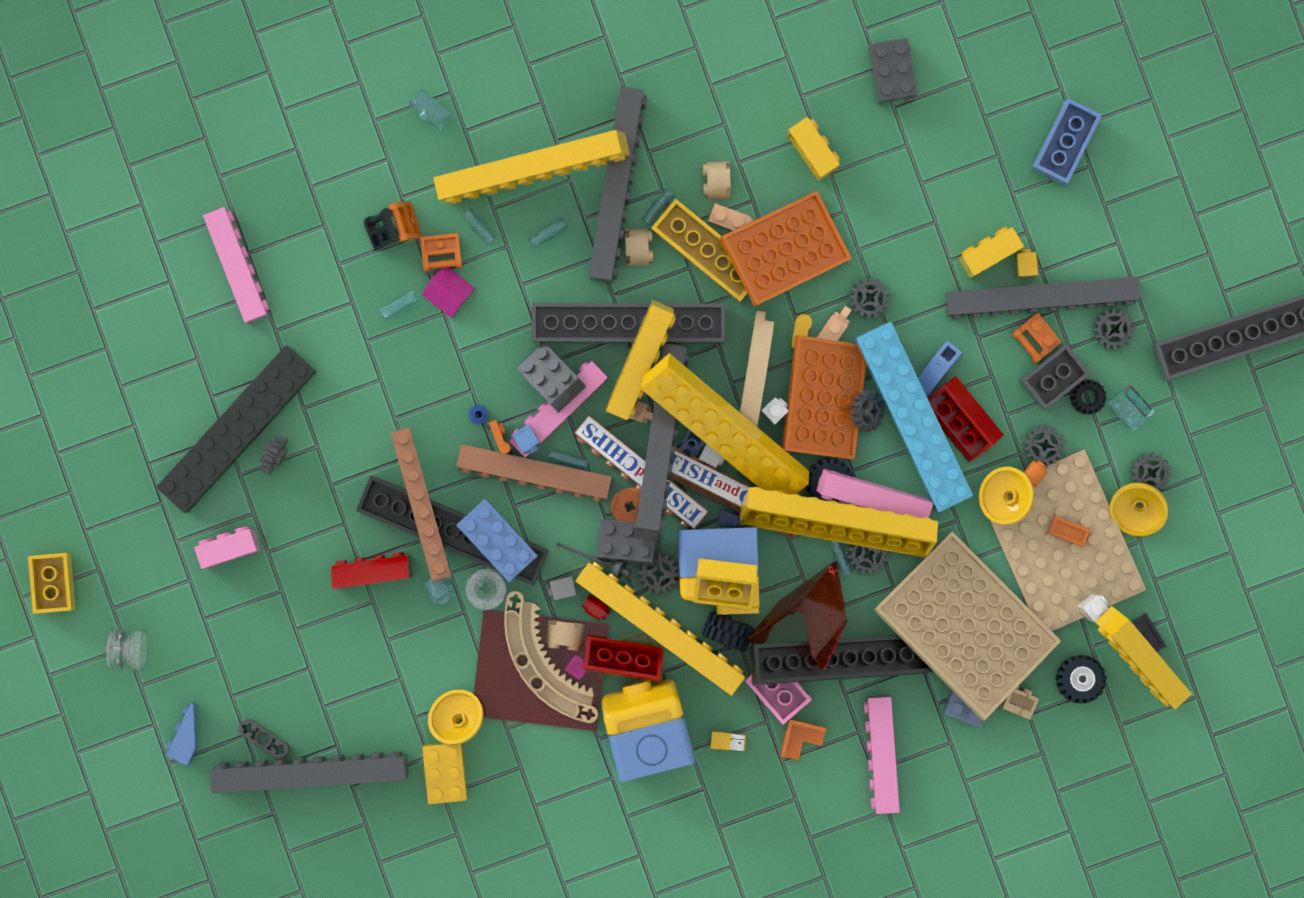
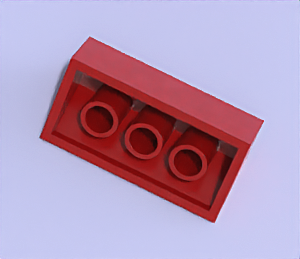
M956 376L927 398L942 430L969 463L1004 436Z
M404 552L392 553L393 557L385 558L384 554L374 556V560L366 561V557L356 558L355 563L347 564V560L336 561V565L331 566L332 589L412 578L409 555H404Z
M587 636L583 654V670L660 682L663 648Z

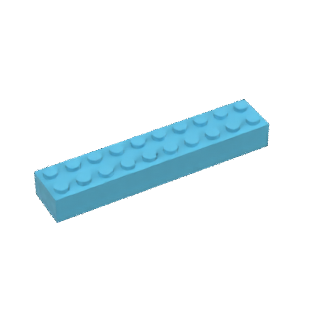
M887 322L855 337V342L930 500L934 503L935 511L939 513L972 497L973 494L892 322Z

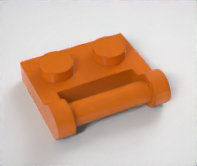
M396 202L388 205L397 226L399 242L420 239L422 234L412 203Z
M459 233L420 237L424 272H429L430 269L447 267L462 268ZM455 254V259L429 262V257Z
M1036 313L1011 334L1014 339L1017 338L1035 364L1062 343L1039 313ZM1027 330L1042 349L1040 353L1036 351L1022 332Z
M497 420L490 422L489 424L499 451L503 454H510L512 446L505 441L504 435L507 433L503 423H499Z

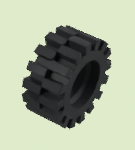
M1081 381L1071 390L1070 400L1072 401V406L1081 414L1089 415L1099 412L1107 400L1104 387L1097 381ZM1085 390H1091L1095 393L1096 398L1091 405L1083 403L1081 395Z

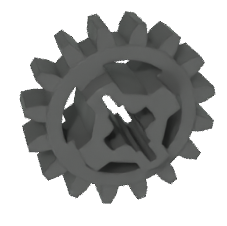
M870 277L868 282H866L865 278H862V284L856 282L857 288H851L850 291L854 294L849 295V299H853V302L849 305L856 307L853 311L854 313L860 311L859 317L866 314L867 319H870V316L873 314L874 318H877V312L883 314L882 308L889 307L886 301H890L891 298L886 297V294L890 291L883 289L886 286L885 283L879 285L880 279L873 282L872 277ZM870 285L876 288L874 290H868L864 286ZM858 291L861 294V302L859 303L857 302ZM876 292L872 299L873 303L869 301L863 304L867 298L865 294L871 295ZM880 293L882 294L881 305L878 302V295ZM865 306H869V307H872V308L875 309V310H873V311H867V310H864L863 308H864Z
M1115 308L1111 309L1110 314L1107 310L1104 311V316L1099 314L1097 316L1099 321H1094L1097 328L1092 329L1093 332H1097L1094 339H1100L1098 345L1104 343L1105 349L1112 346V350H1116L1117 345L1120 349L1124 348L1123 343L1128 345L1130 343L1128 338L1134 337L1130 332L1135 330V327L1130 326L1134 321H1128L1127 319L1129 314L1123 316V310H1119L1116 313ZM1108 317H1117L1119 319L1117 321H1111L1110 319H1108ZM1119 324L1116 328V332L1109 335L1110 331L1112 330L1110 326H1115ZM1124 324L1126 326V333L1123 332ZM1102 326H1104L1105 333L1103 335L1101 331ZM1116 338L1119 342H1110L1108 340Z
M863 390V392H858V397H853L855 403H851L853 410L850 411V414H853L851 421H855L854 427H858L859 431L872 432V430H876L877 425H881L880 418H884L882 411L885 408L881 407L884 401L879 400L881 395L876 394V391Z
M1039 425V430L1032 428L1033 434L1027 433L1026 435L1029 439L1023 440L1027 444V447H1024L1023 450H1028L1029 452L1026 458L1032 457L1031 462L1039 460L1042 463L1044 462L1046 466H1049V461L1054 464L1057 463L1055 458H1062L1059 452L1065 451L1061 447V444H1064L1065 441H1060L1059 439L1062 437V434H1056L1057 428L1051 431L1050 425H1047L1045 429L1042 425ZM1043 433L1040 439L1034 440L1037 434ZM1051 436L1054 437L1056 444H1053L1051 441ZM1045 440V444L1052 448H1045L1043 451V448L1037 444L1043 443ZM1032 447H1035L1037 450V456L1034 454ZM1054 451L1051 457L1045 459L1048 452Z
M278 435L275 437L274 442L269 441L261 454L260 461L262 465L260 472L270 476L274 469H279L288 450L286 449L287 438Z
M1154 452L1150 454V457L1147 453H1143V459L1137 456L1138 462L1131 463L1134 469H1129V472L1133 473L1130 480L1135 479V483L1151 481L1154 484V488L1164 490L1163 484L1170 483L1166 480L1167 477H1172L1167 472L1171 469V467H1166L1168 460L1162 461V455H1158L1156 458ZM1152 460L1157 462V464L1150 465L1147 461ZM1139 467L1142 469L1140 476H1138ZM1148 469H1149V470L1155 469L1154 472L1152 473L1153 477H1152V476H1151V477H1146L1147 474L1149 473V472H1148ZM1161 470L1163 471L1162 479L1159 477Z
M858 546L848 547V550L852 551L851 554L847 555L848 558H852L849 564H855L854 570L857 571L860 568L863 575L865 571L872 575V570L879 573L878 567L885 568L883 561L889 560L885 558L889 551L859 546L861 548L860 554L855 556ZM865 549L873 552L871 560L864 558L863 555L866 554ZM881 552L880 560L877 563L875 560L876 556ZM865 561L871 567H863L859 563Z
M659 553L657 567L646 569L647 566H641L643 569L638 571V574H642V577L638 580L645 582L642 587L648 586L649 593L654 589L656 594L659 593V590H662L665 594V588L668 587L672 590L671 583L677 584L674 577H678L679 574L675 573L674 570L678 569V566L672 565L675 561L674 559L668 561L669 555L662 558L661 553ZM662 563H667L671 571H666L662 567ZM658 564H660L661 572H664V576H660L657 583L656 575H653V571L655 572ZM646 576L654 580V586L647 581ZM670 578L667 584L661 586L663 579Z

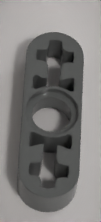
M246 719L240 723V734L276 758H283L288 754L289 745L287 742L251 719ZM250 723L252 725L251 729L254 731H257V728L260 729V731L255 735V739L252 738L254 733H252L251 731L247 733L244 732V724L248 725ZM266 733L269 736L267 744L260 743V734ZM273 738L276 740L274 742L275 745L280 746L282 744L284 746V753L277 754V748L274 746L271 749L268 748L273 742Z

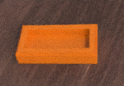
M1054 515L1047 533L1084 547L1091 529Z

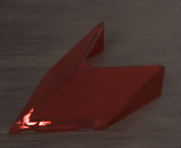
M837 561L831 563L779 600L748 637L751 644H765L773 625L789 614L794 615L795 611L803 613L805 615L812 658L820 670L825 671L848 621L837 570Z

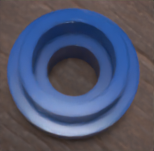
M481 405L474 406L469 413L471 421L475 424L485 423L489 416L488 410ZM477 411L482 412L481 418H476L475 413Z

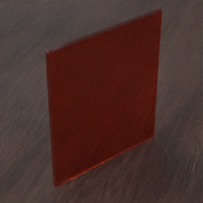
M484 609L474 695L479 699L483 707V718L596 731L598 728V717L592 723L575 720L551 708L533 693L521 678L509 653L504 626L505 612ZM545 616L535 618L536 621L540 622L539 625L535 626V628L541 629L537 633V636H542L539 643L545 644L541 650L548 651L545 657H551L549 663H556L554 670L560 668L559 675L566 673L565 679L572 678V684L578 681L579 688L584 684L587 691L590 687H593L592 706L599 712L603 673L587 670L582 679L578 680L564 669L575 654L583 659L587 636L607 639L608 629L610 628L609 624ZM547 620L585 624L583 647H579L578 651L567 650V646L560 645L559 649L549 648L548 643H545ZM519 655L517 662L520 665H526L528 659L525 655ZM540 678L532 680V685L535 688H540L543 684ZM579 705L580 711L577 717L581 718V714L587 715V719H591L592 716L595 717L592 709L585 712L582 711L584 707Z

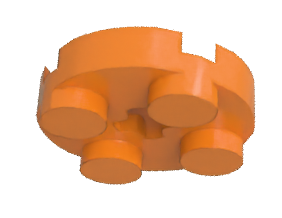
M625 488L614 495L611 501V511L617 521L636 523L640 490ZM632 501L633 506L636 508L627 512V508L624 505Z

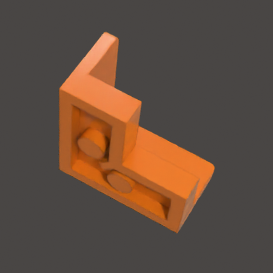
M790 718L787 722L780 757L799 760L803 742L822 746L827 728Z

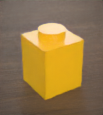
M1031 249L1019 250L1020 253L1015 255L1016 278L1036 277L1038 275L1036 252H1031Z

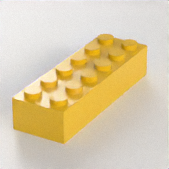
M675 199L652 226L651 231L740 303L748 293L719 239L721 235Z
M654 300L651 301L609 398L606 412L628 420L629 416H634L637 409L636 400L637 398L641 399L644 393L641 390L642 378L652 369V363H657L660 356V350L658 349L660 345L664 346L668 337L666 331L668 327L672 328L675 322L676 315H674L673 308Z
M1113 606L1107 609L1095 621L1099 626L1098 632L1109 640V645L1120 653L1118 655L1126 663L1128 662L1129 668L1136 675H1139L1140 681L1146 687H1149L1151 694L1166 707L1170 705L1176 710L1192 695L1132 622Z

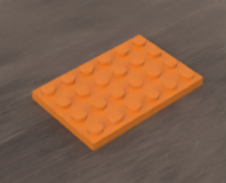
M818 191L719 238L754 307L852 259Z
M795 335L787 401L788 412L785 417L782 448L785 451L855 460L858 427H854L855 421H851L853 414H850V411L853 410L851 403H855L853 397H858V392H863L866 363L857 344Z

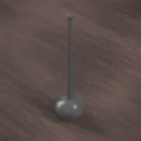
M559 542L557 543L558 547L561 546L611 568L612 574L618 579L623 575L629 577L631 574V570L626 568L625 561H617L613 565L564 546Z

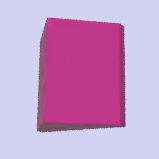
M447 267L442 268L432 277L422 295L452 318L475 288L451 268Z

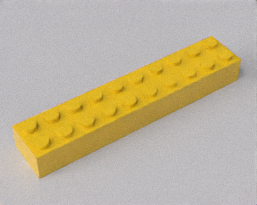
M613 130L433 177L438 200L457 204L461 203L462 199L469 198V200L480 198V194H496L498 189L512 190L516 188V185L523 184V186L534 184V180H550L553 175L566 176L571 174L570 171L572 170L581 172L588 170V166H605L607 161H624L626 156H630L626 134Z
M670 353L643 376L641 390L758 487L768 491L778 490L785 494H797L809 484L808 469Z
M749 487L741 503L739 520L740 525L924 558L929 555L937 543L938 521L930 518H917L910 514H895L892 511H879L871 507L862 508L854 504H840L837 501H824L816 497H801L798 494H785L778 490L768 491L760 487Z
M595 561L593 564L591 562L587 564L575 582L731 696L745 678L742 668L735 663L731 666L727 663V657L720 652L716 655L711 651L713 647L705 641L702 643L696 640L697 636L690 630L683 631L680 628L682 625L673 618L668 620L664 617L666 613L658 607L653 609L649 606L651 603L642 595L638 598L633 594L635 590L627 584L623 587L618 583L619 579L612 573L609 575L602 571L604 567Z

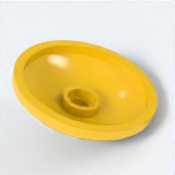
M1001 467L993 470L985 477L979 490V504L983 513L991 521L998 524L1010 525L1019 522L1029 513L1034 501V488L1031 480L1024 472L1013 467ZM1013 494L1014 498L1010 501L1009 497Z
M1132 483L1123 486L1113 495L1110 503V516L1112 521L1116 522L1119 529L1124 533L1132 536H1148L1160 530L1165 524L1168 516V505L1162 493L1153 486L1143 483Z
M458 689L444 693L433 703L429 711L428 726L431 734L439 742L446 745H459L469 741L476 735L482 725L484 717L482 704L474 694L466 690Z

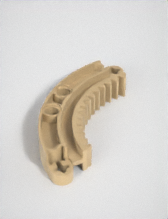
M756 310L739 411L755 426L758 425L774 328V322L765 320L766 311Z
M510 592L505 606V634L509 653L521 678L533 693L551 708L575 720L586 723L594 722L598 717V710L592 706L593 687H590L588 691L585 684L579 688L578 681L572 684V678L565 679L566 673L559 675L560 668L554 670L556 663L550 664L551 657H545L548 651L541 650L545 645L544 643H539L542 636H537L541 629L535 628V626L540 624L539 621L535 620V618L540 617V614L535 611L540 610L541 607L536 605V603L525 602L521 592ZM515 594H517L518 598L521 599V602H517L515 607H520L519 612L516 610H508V605L511 608L513 605V601L510 600V597H514ZM519 655L527 657L528 662L526 665H520L517 662ZM534 678L542 680L543 684L540 688H535L532 685ZM579 705L584 707L582 711L585 712L592 709L595 717L592 716L591 719H587V715L581 714V718L577 717L580 711Z

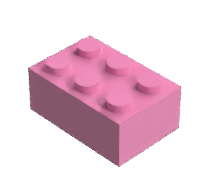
M249 526L235 529L236 533L234 534L226 532L217 535L216 540L208 538L199 541V545L194 548L201 569L210 568L261 551L255 528L249 529Z
M752 673L744 679L782 725L812 700L797 682L752 685Z

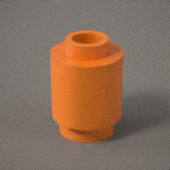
M1039 460L1037 462L1032 461L1024 471L1031 480L1033 488L1037 487L1048 473L1045 470L1047 467Z

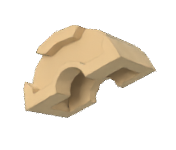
M716 161L703 164V176H707V183H703L704 195H707V200L730 199V161Z
M648 228L625 229L627 267L650 266L649 262L653 261V250H649L648 243L652 242V231H648Z
M547 620L545 643H548L549 648L559 649L560 645L567 646V650L578 651L579 647H583L585 624Z
M1018 686L999 707L1031 720L1039 698L1032 696L1033 692L1022 688V691L1018 690L1020 687Z

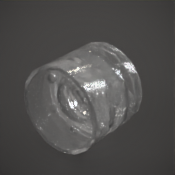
M488 567L479 568L468 577L466 596L474 607L481 610H491L499 606L504 600L506 594L505 581L502 575L495 569ZM484 583H488V587H491V590H487V593H484L483 589L480 588L484 586Z
M111 629L106 644L108 669H115L116 665L118 669H123L127 661L129 670L143 671L147 655L146 631L131 630L127 638L125 630L121 629L118 632V629Z

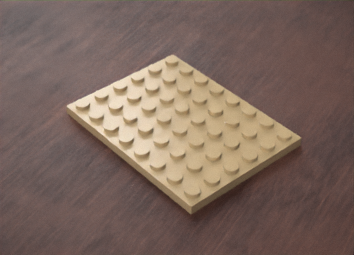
M1085 449L1060 459L1055 464L1051 463L1049 466H1046L1045 470L1048 473L1038 486L1034 487L1033 505L1029 513L1022 520L1014 524L1003 525L989 519L1027 607L1051 631L1085 617L1077 605L1091 594L1102 595L1109 603L1107 606L1109 607L1146 590L1119 526L1111 519L1110 506ZM1013 494L1009 497L1010 501L1014 498ZM1054 515L1091 529L1084 547L1047 533Z
M953 532L874 609L886 624L982 721L986 720L1061 642Z

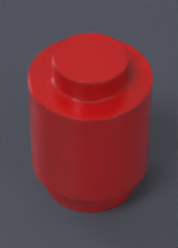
M589 594L582 605V608L585 609L584 612L598 621L601 618L605 620L611 611L608 609L609 606L595 595L593 597Z

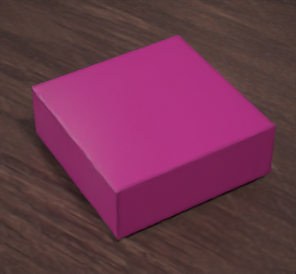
M577 654L574 655L564 669L578 680H581L587 670H583V659Z

